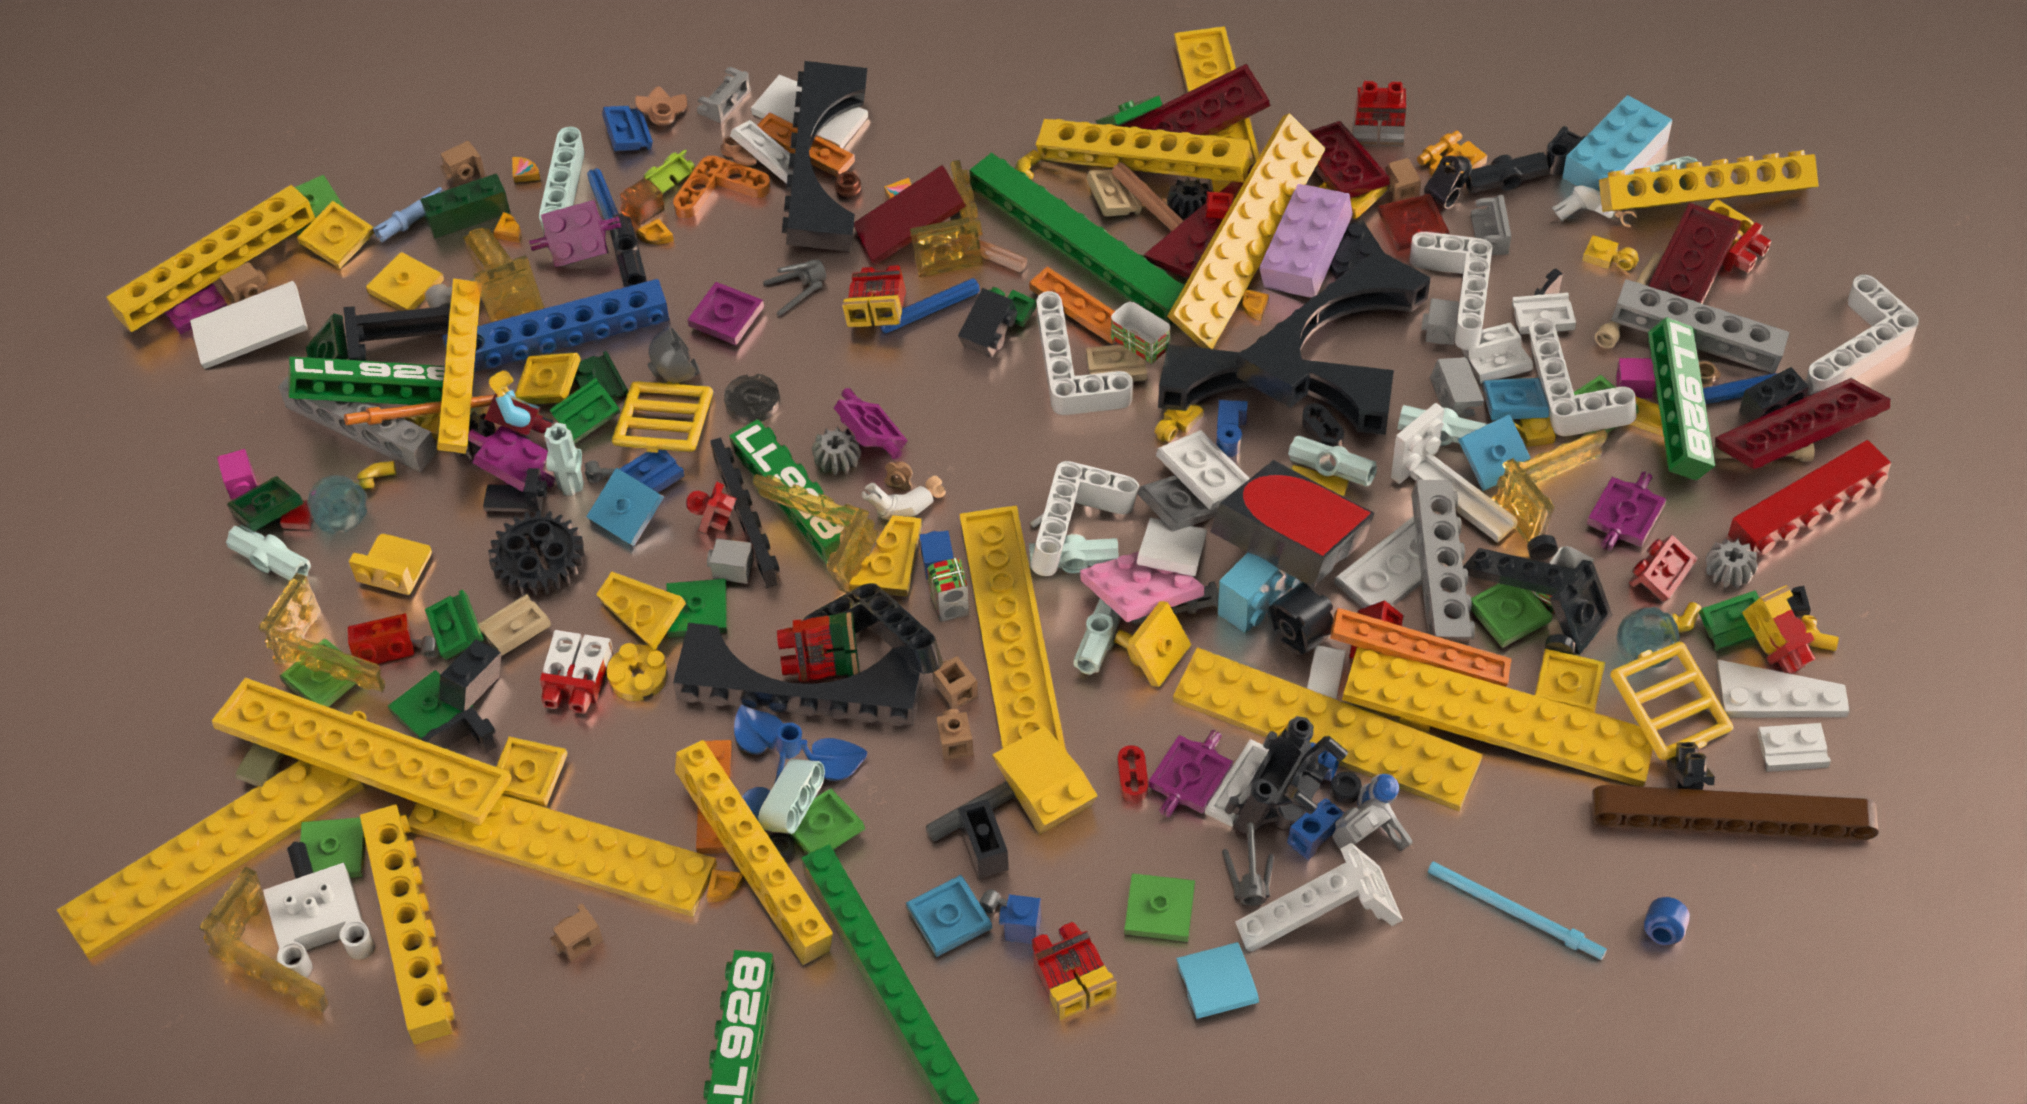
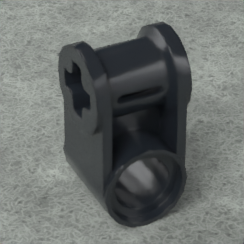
M1563 126L1547 145L1548 173L1556 176L1563 175L1566 156L1586 136L1581 137L1569 131V127Z
M1449 155L1443 157L1434 174L1427 182L1424 194L1444 208H1450L1458 199L1461 189L1472 172L1471 161L1464 156Z

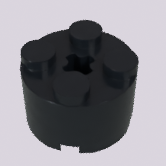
M1301 582L1269 606L1267 616L1274 631L1279 629L1284 636L1280 641L1292 652L1303 655L1330 637L1333 617L1330 611L1333 610V605L1325 595L1319 596L1306 583Z

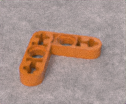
M706 156L698 163L676 194L673 203L678 217L684 219L691 218L699 212L717 185L754 198H763L771 191L770 178L762 171L718 156ZM732 174L742 175V177H740L737 180H731L728 178ZM696 184L706 185L701 190H694L692 188Z

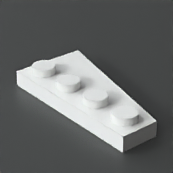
M1717 660L1716 671L1721 706L1729 718L1847 717L1849 714L1847 693L1843 684Z

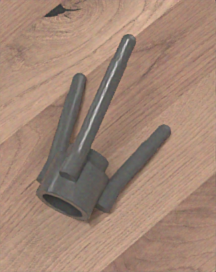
M811 260L806 263L778 268V273H790L765 280L763 284L767 286L799 276L804 285H810V287L777 311V315L781 316L813 291L822 288L821 281L826 280L827 276L820 260Z
M1249 822L1247 824L1249 874H1245L1242 877V881L1239 882L1228 850L1223 849L1222 854L1234 886L1235 898H1240L1241 903L1244 905L1256 906L1263 904L1266 898L1270 897L1269 885L1274 855H1268L1264 879L1262 880L1261 875L1256 874L1254 824Z

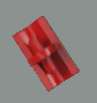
M716 481L711 497L699 490L693 491L688 495L686 499L687 509L695 515H703L698 531L706 534L709 526L721 531L725 530L737 499L722 493L725 484Z

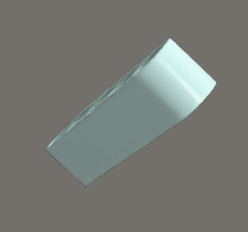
M575 127L562 128L556 137L539 213L543 236L544 226L540 214L574 205L585 154L581 132Z

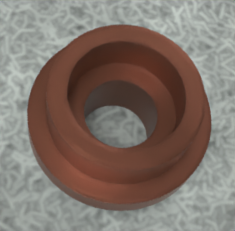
M843 172L838 175L835 181V190L841 196H854L861 190V180L853 172Z

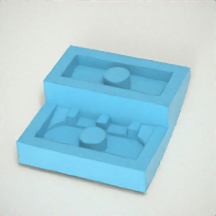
M1238 942L1176 958L1177 968L1187 989L1188 1000L1197 1019L1259 1003L1252 975Z

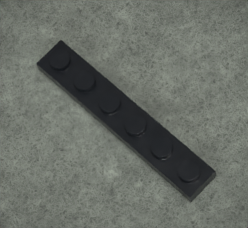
M721 437L710 440L713 459L725 484L728 495L737 498L733 508L747 542L751 543L753 557L766 589L778 585L776 573L780 572V568L775 555L770 556L768 553L771 547L766 533L761 534L759 531L762 525L757 511L751 512L750 506H753L749 491L748 489L742 490L741 485L744 482L739 468L734 469L732 466L735 463L730 447L725 448Z

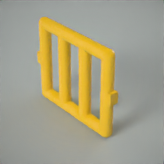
M633 381L611 440L612 444L619 447L644 448L647 452L658 453L659 450L693 452L700 437L713 395V389L708 386L682 385L671 382ZM639 393L700 397L698 404L641 400L638 399ZM634 410L688 414L694 415L692 422L635 418L632 417ZM627 428L688 433L687 440L625 436Z
M1681 641L1655 652H1652L1650 649L1642 652L1637 656L1638 659L1619 666L1610 673L1613 682L1654 752L1662 761L1676 756V743L1695 742L1698 750L1707 745L1706 742L1727 734L1733 729L1732 722L1686 645ZM1678 656L1686 670L1685 672L1634 693L1626 677ZM1690 682L1694 683L1702 696L1701 698L1650 720L1641 705L1642 703ZM1709 708L1718 723L1669 746L1664 744L1657 732L1659 729Z

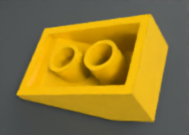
M1046 726L992 754L994 761L1039 835L1091 807L1098 797L1082 769Z

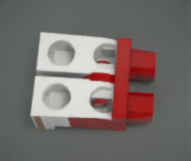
M554 631L543 673L539 680L542 687L541 701L545 708H559L562 698L570 699L568 704L570 710L585 714L590 703L597 704L598 693L602 688L607 665L615 654L611 639L584 635L582 640L581 634ZM563 640L571 641L573 644L563 643ZM591 645H599L602 649L592 648Z

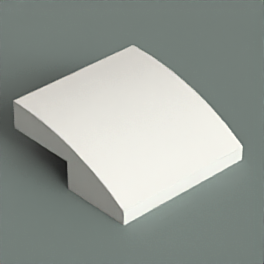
M1511 323L1482 329L1479 347L1474 350L1462 349L1464 357H1467L1472 372L1479 384H1482L1484 380H1497L1533 370V361L1522 348L1521 336Z

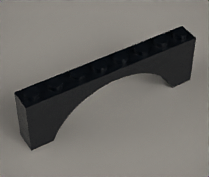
M805 61L804 71H798L797 87H802V92L796 91L795 107H799L800 111L794 112L792 127L798 128L797 133L792 132L790 148L796 150L795 154L790 153L788 169L793 170V175H787L786 190L791 191V196L785 195L784 212H789V217H783L782 233L787 234L786 245L851 252L855 214L835 202L822 188L813 172L809 152L816 136L828 122L845 111L864 105L868 68Z
M1378 249L1369 256L1364 257L1352 269L1347 270L1335 282L1330 283L1318 295L1313 296L1301 308L1296 309L1284 321L1277 323L1267 334L1260 336L1254 344L1242 350L1236 360V377L1291 408L1308 394L1310 371L1306 367L1300 351L1306 340L1318 328L1341 316L1365 310L1391 309L1412 312L1428 299L1431 277Z
M1168 344L1159 383L1158 408L1187 411L1191 405L1193 406L1197 402L1219 392L1253 387L1236 377V360L1240 352ZM1303 360L1310 371L1307 395L1320 399L1340 411L1353 424L1357 432L1386 435L1394 370Z
M688 623L673 685L676 698L689 703L699 701L712 703L717 706H741L743 704L751 709H771L779 713L789 711L802 713L807 716L816 714L831 716L835 719L852 718L869 723L879 721L896 726H915L925 674L918 672L892 648L888 654L868 669L845 679L819 684L784 682L760 674L741 662L725 644L718 626Z

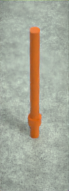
M494 394L471 397L470 409L490 406ZM441 401L380 409L379 407L366 408V411L344 414V421L346 425L360 423L375 425L381 424L383 420L440 413Z

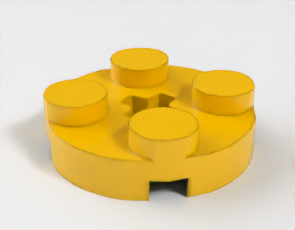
M626 643L612 656L607 665V677L613 692L618 697L628 701L644 700V696H648L653 693V696L658 694L664 688L668 679V671L663 653L657 649L654 651L648 645ZM640 668L644 672V674L638 673L636 677L632 676L634 669Z

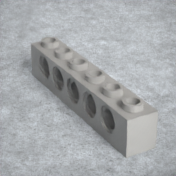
M1625 279L1611 319L1613 322L1647 333L1665 317L1674 319L1693 327L1696 349L1770 373L1776 372L1790 333L1777 327Z
M288 376L278 386L286 408L419 472L437 454L432 433L403 418L383 420L381 424L368 425V423L345 424L344 414L366 411V408L378 407L372 403L289 398Z
M1417 480L1411 497L1427 631L1430 635L1468 646L1470 639H1474L1475 625L1469 619L1472 601L1471 596L1466 595L1465 588L1468 584V571L1466 568H1463L1462 564L1465 556L1464 543L1459 541L1462 525L1461 518L1456 517L1458 493L1453 491L1452 480ZM1439 562L1445 563L1448 566H1443ZM1442 588L1448 589L1452 593L1446 592ZM1446 615H1451L1455 619H1450Z

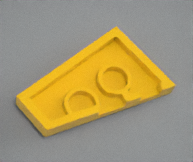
M892 515L876 540L875 548L869 557L866 556L862 562V568L859 573L851 579L849 591L864 584L874 583L888 595L908 597L922 527L921 518Z
M612 571L596 594L608 609L654 651L686 604L681 596Z

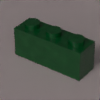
M497 173L420 199L427 224L434 239L500 217L503 212L511 213L505 189Z

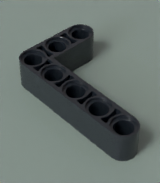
M874 583L857 587L813 611L803 619L853 612L855 634L870 627L918 672L922 674L933 673L943 665V659L935 636Z

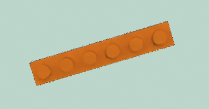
M1337 608L1334 613L1330 639L1363 649L1373 650L1380 654L1414 660L1506 687L1508 685L1511 658L1345 609Z

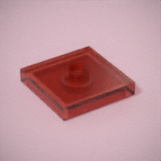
M1430 193L1379 206L1378 213L1397 251L1411 248L1413 235L1419 232L1450 234Z

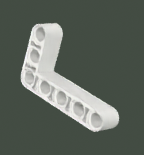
M1431 232L1416 233L1413 235L1410 251V263L1414 267L1463 274L1455 344L1463 350L1476 349L1480 344L1492 255L1491 243L1481 238Z
M1870 275L1857 276L1853 281L1847 300L1848 305L1872 327L1810 365L1805 380L1809 385L1808 396L1849 378H1857L1912 342L1919 322L1918 316L1874 277Z
M1051 291L1040 294L1037 298V321L1053 411L1060 415H1070L1128 407L1133 398V379L1128 373L1115 371L1074 376L1062 299L1057 293Z
M1538 318L1530 323L1531 350L1549 406L1552 428L1556 434L1571 436L1631 424L1635 420V393L1628 387H1616L1574 395L1554 322L1548 318Z
M1071 461L1059 463L1055 471L1031 561L1032 570L1042 576H1050L1057 571L1075 503L1117 514H1129L1134 508L1139 489L1138 482L1126 475Z

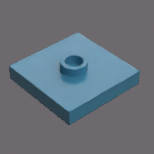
M1539 378L1483 381L1482 391L1491 420H1499L1509 414L1512 419L1549 417V406Z
M1510 414L1458 439L1482 491L1535 467Z
M616 468L586 517L632 546H635L664 499V496Z
M962 875L906 902V909L936 957L993 929L992 922Z

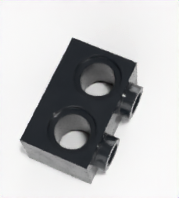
M1790 367L1746 389L1739 412L1748 422H1751L1806 398L1809 385Z

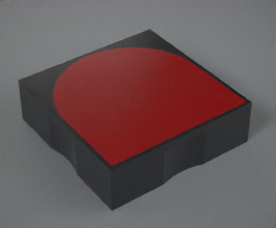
M1272 460L1220 502L1210 532L1246 552L1265 559L1276 568L1314 588L1332 571L1337 562L1347 558L1365 541L1375 513Z

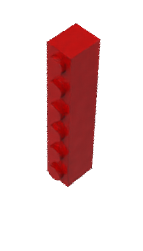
M1867 439L1733 517L1728 536L1734 542L1739 538L1742 546L1750 544V551L1756 552V556L1761 553L1767 554L1776 544L1783 540L1788 541L1792 539L1798 531L1806 526L1808 528L1814 526L1823 516L1828 513H1836L1850 500L1856 501L1867 490L1882 486L1888 479L1887 474L1892 462Z

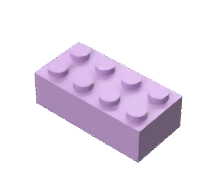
M1297 184L1260 265L1264 288L1310 298L1318 294L1353 215L1349 193Z

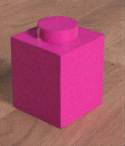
M1619 358L1615 375L1616 387H1628L1639 398H1652L1654 387H1656L1652 358Z
M245 449L217 457L223 482L230 499L237 498L257 487L253 468Z

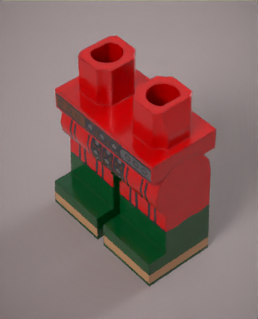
M853 612L810 618L803 621L802 619L793 620V627L777 630L779 650L795 648L796 652L795 655L780 656L782 676L799 675L800 682L809 681V679H822L827 676L848 675L850 677L860 673Z

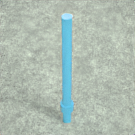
M1434 861L1428 869V873L1564 941L1565 946L1575 951L1580 949L1600 960L1606 954L1607 948L1585 938L1584 933L1574 928L1569 930Z

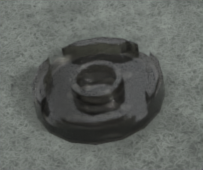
M746 374L737 377L725 388L724 404L726 412L733 419L742 423H752L757 419L760 422L765 421L773 416L779 408L780 395L777 384L771 378L762 374H755V376L749 377Z

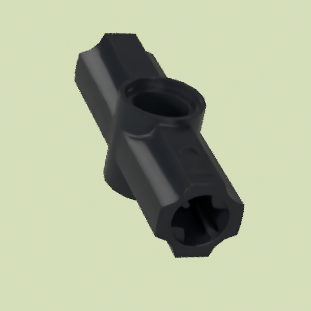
M1544 152L1514 159L1507 154L1498 156L1490 165L1472 169L1470 176L1465 182L1466 188L1469 193H1476L1500 187L1504 191L1513 190L1524 180L1547 175L1549 171L1547 157Z
M623 213L613 215L612 218L618 216L620 220L615 223H621V228L609 231L624 287L647 282L631 217L625 216Z

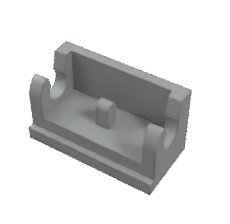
M728 67L725 72L731 74L734 78L726 76L724 82L709 98L701 96L698 102L703 105L697 107L698 114L721 124L751 91L748 72Z
M1503 195L1476 200V206L1488 207L1471 210L1475 238L1489 241L1492 245V255L1509 254L1511 231Z
M1467 357L1437 360L1430 379L1441 407L1452 409L1459 418L1474 416V409H1465L1482 406L1484 399Z

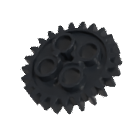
M539 510L536 512L535 517L531 518L528 512H526L524 520H520L515 516L513 517L514 525L504 523L505 532L496 531L498 540H491L490 542L492 549L488 550L490 556L489 563L495 578H500L503 587L509 584L511 592L520 587L522 595H525L528 589H532L534 596H537L539 589H543L546 594H549L550 586H554L559 590L560 581L569 584V574L578 575L576 566H583L582 557L585 556L583 538L580 536L578 527L573 528L571 520L564 522L563 515L561 514L553 519L552 511H549L545 517H542ZM525 536H529V537H530V539L532 540L533 545H534V548L536 549L538 555H539L540 557H543L544 564L546 565V567L548 568V570H545V569L543 568V566L541 565L540 559H539V557L537 556V553L535 552L534 549H531L530 543H529L528 539H526Z

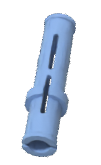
M438 187L422 198L440 193L442 188ZM420 199L400 212L395 211L388 220L373 227L376 237L380 238L381 242H384L399 231H406L409 229V225L425 216Z

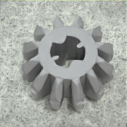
M838 426L835 431H829L826 428L824 435L817 434L816 442L812 446V453L816 466L821 467L824 473L832 470L836 476L838 471L842 470L848 473L849 467L857 466V459L861 456V448L855 439V435L851 434L849 428L842 432Z
M1727 538L1722 541V544L1715 542L1710 552L1707 553L1705 560L1707 574L1713 575L1714 583L1723 582L1724 588L1729 584H1732L1736 589L1742 583L1748 585L1758 568L1756 562L1757 553L1750 551V544L1742 546L1739 538L1734 543H1731Z

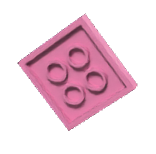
M1139 551L1080 570L1081 581L1126 622L1149 615L1159 601L1168 602L1170 607H1174L1204 596V586L1193 576L1138 565Z

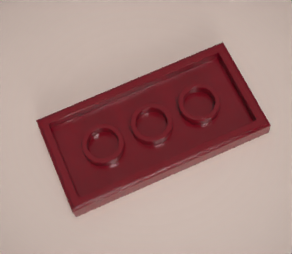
M1341 121L1308 131L1325 148L1314 170L1331 190L1349 193L1350 198L1390 185V177Z
M942 164L856 220L854 228L871 260L877 265L967 205L947 169Z
M1689 202L1648 286L1703 304L1741 227V221Z

